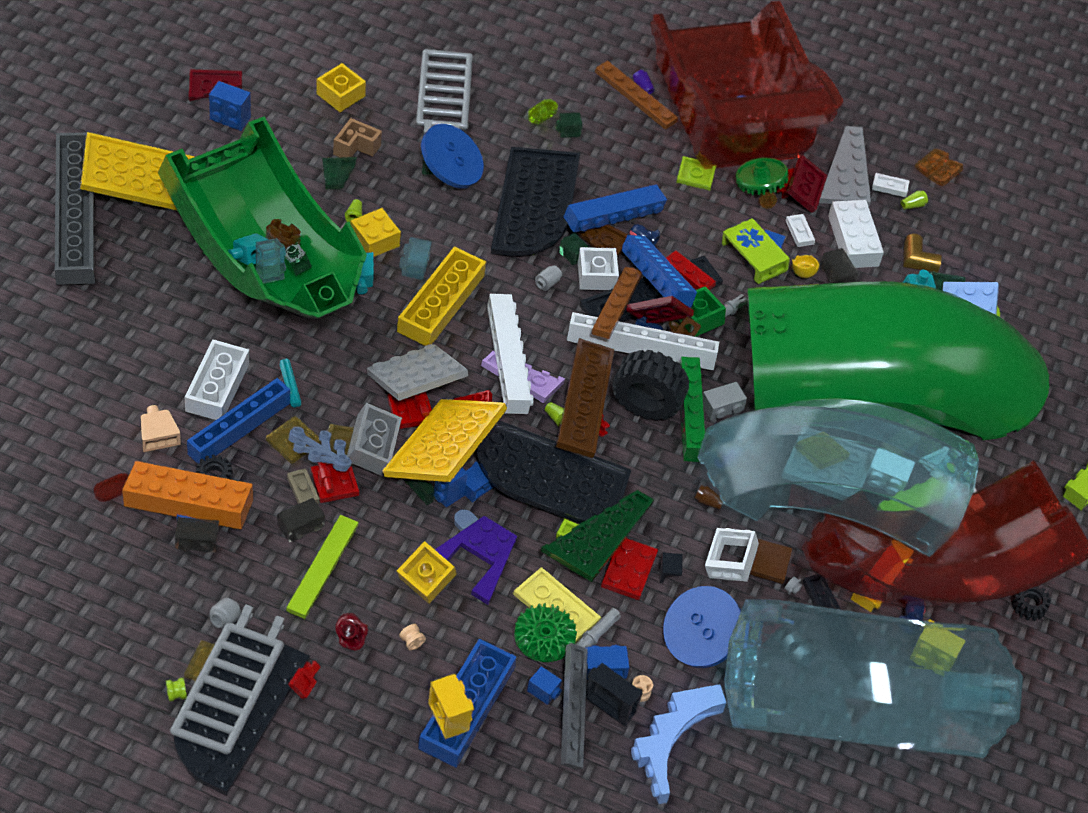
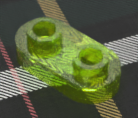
M551 99L541 101L529 109L528 120L535 124L542 123L557 113L558 104Z

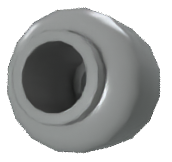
M230 598L221 599L210 609L212 624L221 629L228 622L234 624L241 616L239 604Z

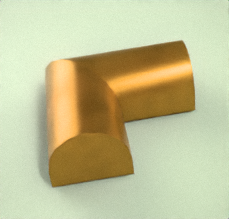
M909 234L904 241L903 267L938 273L942 256L922 252V236L919 234Z

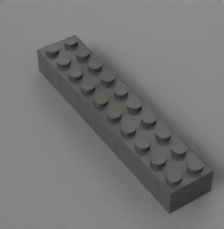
M56 133V285L95 284L94 192L80 189L87 133Z

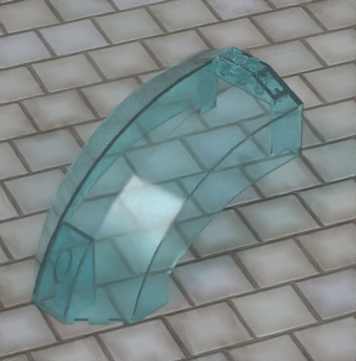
M849 399L797 401L727 418L706 429L698 454L700 463H704L708 470L707 475L714 487L717 486L721 493L720 499L723 504L756 521L770 507L822 512L874 528L929 557L958 530L974 492L979 467V458L974 444L951 431L901 409L878 403Z
M746 599L729 639L724 685L731 723L734 728L985 758L989 753L990 747L993 744H997L1007 734L1006 730L1011 725H1015L1020 719L1023 676L1020 670L1015 669L1012 663L1013 658L1006 646H1002L998 639L999 634L996 629L967 624L937 623L880 616L783 600Z

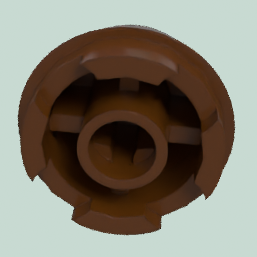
M273 219L266 227V238L275 242V252L289 254L300 244L301 231L293 224L288 226L281 223V219Z

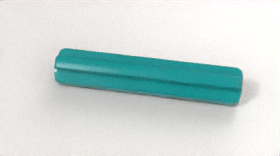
M282 359L280 360V368L284 383L290 389V404L293 408L300 407L301 398L290 360Z

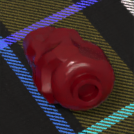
M345 613L337 619L335 629L339 637V644L350 650L361 649L368 634V626L362 623L354 613Z

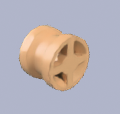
M416 624L405 627L399 635L403 641H406V647L409 650L417 649L426 640L423 633L419 632V627Z
M639 675L635 677L632 684L643 690L640 702H644L650 698L653 682L648 676Z

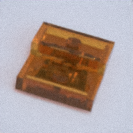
M934 148L915 164V168L931 181L944 187L963 171V164L949 159V153Z

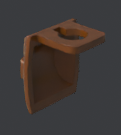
M685 317L681 324L674 320L669 321V332L694 337L701 328L699 323L689 317ZM692 324L694 330L689 332L684 326Z

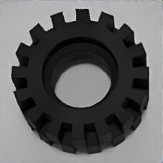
M215 454L212 455V458L205 456V460L200 459V463L196 465V473L206 475L209 471L217 470L222 473L218 477L232 480L231 463L228 462L227 458L222 460L221 455L218 458H215Z
M1030 582L1029 585L1023 583V585L1018 587L1011 603H1013L1012 608L1015 609L1014 612L1016 614L1020 613V618L1025 616L1027 621L1032 618V621H1036L1037 618L1040 620L1045 616L1050 607L1051 598H1048L1049 592L1044 593L1046 590L1044 587L1040 589L1039 584L1033 586V582ZM1024 598L1034 599L1038 606L1028 604Z

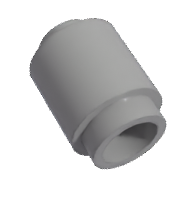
M557 266L547 267L535 277L536 286L544 291L549 290L560 281L562 277L561 270Z

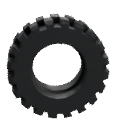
M638 350L623 358L614 377L612 387L618 402L624 405L625 409L629 412H634L636 416H643L644 419L660 420L662 418L665 420L673 417L680 411L689 390V378L684 368H681V364L673 361L672 357L665 356L661 352H653V350Z

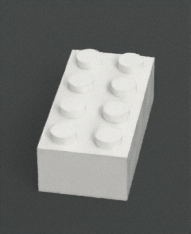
M867 201L832 202L828 217L845 269L879 267L884 252Z
M212 339L185 395V411L214 420L226 414L249 366V349Z

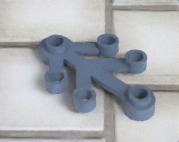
M293 427L290 430L288 440L294 443L293 450L297 453H309L308 459L310 461L332 463L333 468L338 471H347L352 464L351 459L344 452L346 447L345 441L335 440L333 448L337 454L331 451L330 439L332 434L330 432L320 431V445L307 437L303 428Z

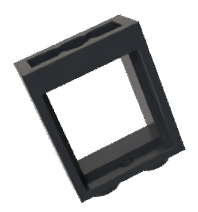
M601 663L597 669L595 667L592 668L587 676L589 680L586 684V699L625 727L636 715L643 692L608 666Z

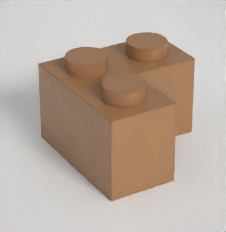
M350 118L334 139L333 155L349 161L358 150L373 157L381 146L382 131Z

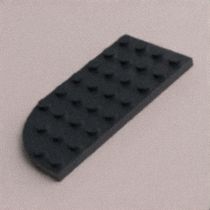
M511 146L491 254L508 256L530 255L551 247L561 239L568 228L564 214L568 205L573 204L580 153Z
M498 420L476 448L477 460L482 472L491 484L502 493L518 501L580 524L594 515L601 514L609 506L612 507L618 504L619 500L623 499L631 469L597 456L590 458L556 447L557 442L500 420Z
M233 632L230 633L227 639L228 642L266 656H270L274 648ZM284 644L229 754H223L174 735L175 750L178 759L181 760L186 771L201 784L227 796L292 690L288 684L297 670L303 668L306 662H309L310 655ZM222 649L218 656L219 659L260 674L265 666L263 663ZM213 666L209 673V676L250 691L253 690L257 682ZM206 683L203 684L199 692L242 709L248 700ZM195 701L190 709L193 712L231 726L235 725L239 717ZM187 718L181 726L182 729L222 744L226 743L230 735Z

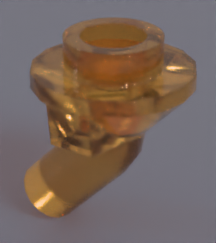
M765 189V195L761 193L759 198L760 204L763 208L770 209L776 205L777 197L773 192L770 194Z

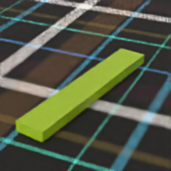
M342 515L339 516L286 607L287 612L304 619L307 617L358 527L357 521Z

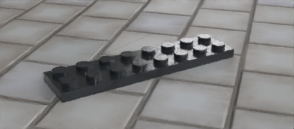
M705 256L690 260L716 281L713 288L722 285L723 279ZM644 277L640 279L628 304L663 298V296ZM613 289L581 300L580 307L586 315L599 317ZM627 306L619 322H624L635 317L634 315L626 311Z

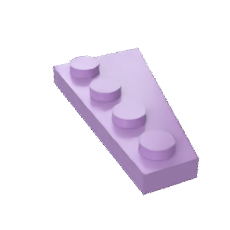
M492 351L482 360L481 366L499 376L495 352ZM525 363V367H528L527 380L531 382L530 394L540 402L544 403L564 384L565 378L559 376L557 379L549 376V372L544 370L542 372L531 369V365Z

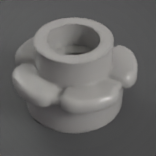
M794 576L787 583L784 589L788 591L789 595L791 593L795 595L801 589V579L798 580Z

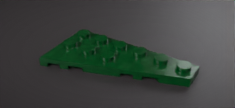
M636 490L619 500L618 504L612 507L609 506L601 514L594 515L572 528L571 532L566 535L557 537L551 544L542 546L541 552L593 582L653 505L654 499Z

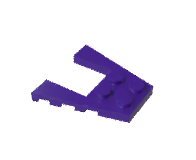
M483 516L435 550L449 561L458 549L462 547L492 566L471 592V595L488 605L516 543L517 535Z

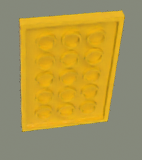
M87 132L80 189L177 210L158 174L165 155L173 151ZM186 155L188 160L194 158V156Z
M441 399L382 470L384 476L450 482L507 410L506 404L501 402Z

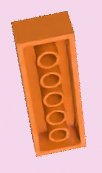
M135 461L122 489L125 507L176 517L178 514L196 518V521L241 530L253 502V484L139 461Z

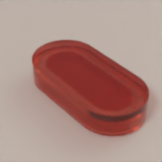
M120 473L97 483L94 486L95 498L106 502L123 495L122 489L129 475Z

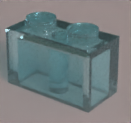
M410 237L409 243L404 246L403 254H405V257L400 259L399 268H402V276L423 280L431 254L432 241Z
M277 238L256 242V271L263 284L284 279V272L286 271L284 255H286V248Z

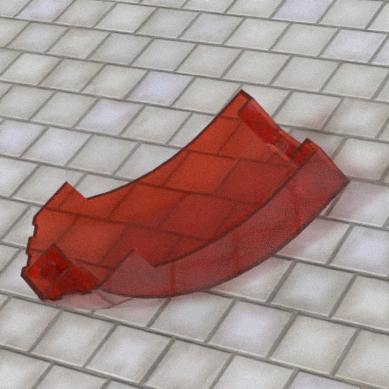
M1034 460L977 492L953 501L922 508L899 510L875 509L863 488L827 508L824 513L825 519L823 522L817 523L811 532L813 537L810 541H805L802 546L812 570L831 583L852 593L874 600L917 606L971 603L1014 595L1039 586L1088 559V540L1067 505L1062 507Z

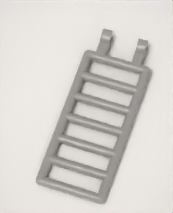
M430 49L423 50L416 124L424 126V134L437 124H449L460 130L468 128L472 54ZM429 56L466 60V64L429 61ZM428 68L465 71V76L430 73ZM427 79L463 82L464 87L426 83ZM426 91L463 94V99L426 96L425 94ZM425 102L462 106V111L427 108L424 105ZM427 114L461 118V123L423 119V116Z
M245 604L237 624L226 623L170 729L171 734L223 754L231 752L284 647V643L277 640L284 628V618L276 616L272 628L266 636L246 628L253 617V607ZM233 632L274 648L270 656H266L228 642L227 639L230 633ZM221 650H228L263 663L265 666L261 674L219 659L218 656ZM216 666L257 682L253 690L250 691L209 676L212 667ZM206 683L248 700L242 709L199 692L203 684ZM198 701L239 717L235 725L231 726L193 712L190 709L194 702ZM187 718L230 735L226 743L222 744L182 729L181 726Z

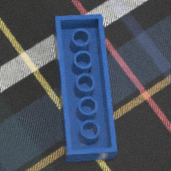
M479 639L456 676L458 681L461 680L463 682L467 699H471L474 706L469 731L445 739L434 715H432L420 735L418 749L457 768L513 673L516 656Z

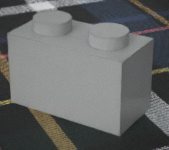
M737 382L704 391L702 395L703 409L710 420L720 419L726 415L741 412L744 410L747 400Z

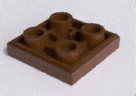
M758 539L759 545L750 575L783 584L792 548Z

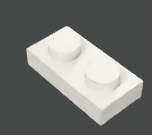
M875 173L872 190L906 197L909 180Z
M804 215L787 216L786 223L797 247L814 245L815 238Z

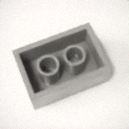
M366 403L357 415L347 453L352 464L382 475V470L392 459L402 418Z

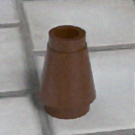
M702 484L694 497L698 500V503L717 509L721 508L725 500L707 485L705 487Z

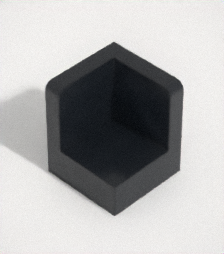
M662 552L660 583H664L666 575L682 576V554Z

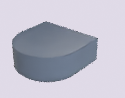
M460 510L455 514L454 524L460 531H463L479 519L468 510Z

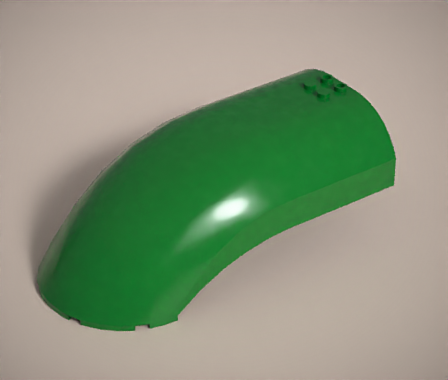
M894 281L747 288L756 425L898 419L941 424L982 437V440H992L1005 437L1007 433L1014 430L1018 432L1038 416L1045 405L1049 393V373L1045 361L1038 350L1001 317L953 293L925 285Z

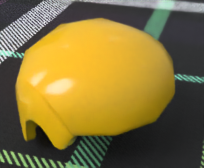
M797 255L795 260L792 259V269L800 278H810L818 272L819 262L810 255Z

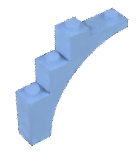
M720 685L672 693L670 702H668L669 713L655 715L652 724H650L651 736L635 739L634 746L631 748L632 758L637 761L638 768L645 767L646 775L652 781V794L654 797H657L658 804L667 803L670 795L667 780V760L675 742L695 723L707 717L723 713L726 700Z

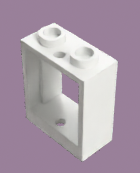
M717 528L705 564L708 577L747 582L759 545L756 532ZM724 545L746 546L747 550L743 563L719 561Z

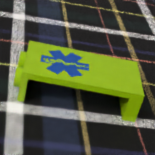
M753 218L723 231V246L729 243L733 244L755 269L754 280L758 284L788 271L790 258Z

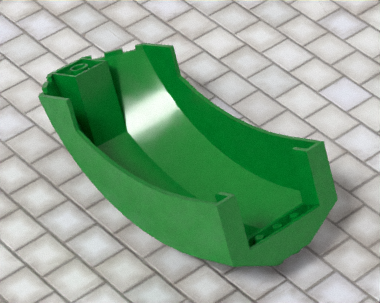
M265 116L248 122L239 140L189 160L183 149L165 155L158 174L175 207L211 263L239 291L251 298L307 318L316 319L352 303L367 254L350 222H346L342 229L338 227L310 195L288 161ZM273 219H281V223L288 226L293 224L301 231L300 244L289 254L275 252L276 260L247 265L239 260H235L228 252V250L233 249V242L236 239L255 233L266 238V227Z

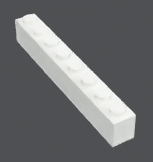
M490 294L487 310L503 403L507 407L505 413L528 414L530 406H533V395L530 394L531 382L527 380L528 367H525L526 355L522 353L523 341H520L521 329L518 328V315H515L516 302H513L512 294Z
M572 312L567 341L577 343L578 339L581 338L612 348L614 351L628 354L638 350H653V352H661L665 356L672 357L673 361H677L679 364L681 356L700 357L702 369L714 370L719 347L718 341L624 322H618L610 339L592 334V328L598 317Z

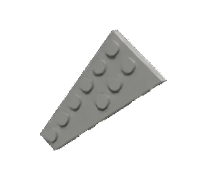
M846 126L819 203L832 204L834 201L866 200L869 207L871 198L863 128Z

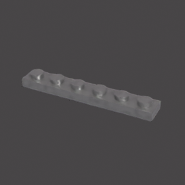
M570 643L566 645L561 765L580 770L583 768L588 649Z

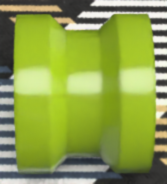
M179 678L177 681L166 680L169 702L174 701L176 698L186 699L184 678Z

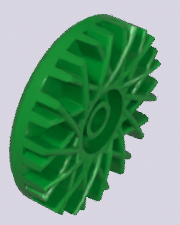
M773 158L750 160L741 165L736 172L737 187H740V190L743 192L747 190V193H752V195H754L755 190L758 191V195L761 193L765 195V189H768L770 194L772 192L776 193V187L779 189L784 188V183L788 182V168L783 162Z
M546 603L543 604V607L541 604H538L537 608H533V605H531L530 609L526 608L524 614L521 612L514 630L515 642L520 651L527 657L539 662H554L566 657V645L570 643L575 644L577 637L576 623H574V619L570 620V613L566 614V610L563 612L559 611V606L554 608L553 604L551 608L546 607Z

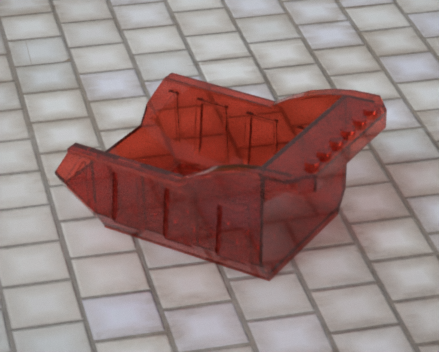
M771 1L751 21L669 30L663 14H653L652 16L653 21L650 25L652 35L655 38L657 65L667 83L668 91L680 114L681 122L690 138L696 158L704 169H712V166H716V168L740 166L758 158H773L777 160L799 158L814 145L819 125L829 124L837 116L838 109L844 103L830 77L820 67L809 62L781 1Z

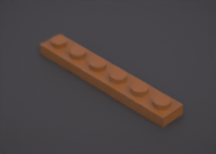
M608 60L596 67V74L665 130L677 123L678 117Z
M629 267L624 268L592 328L593 335L610 339L642 277L640 270Z

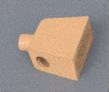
M156 405L149 406L146 409L147 414L141 415L143 452L181 445L180 431L168 410L159 411Z

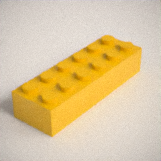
M454 246L398 317L397 332L424 346L433 344L485 276L486 261Z

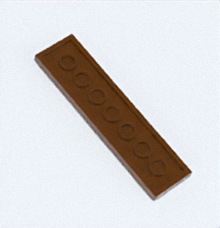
M581 338L578 339L556 447L590 458L594 457L614 349Z

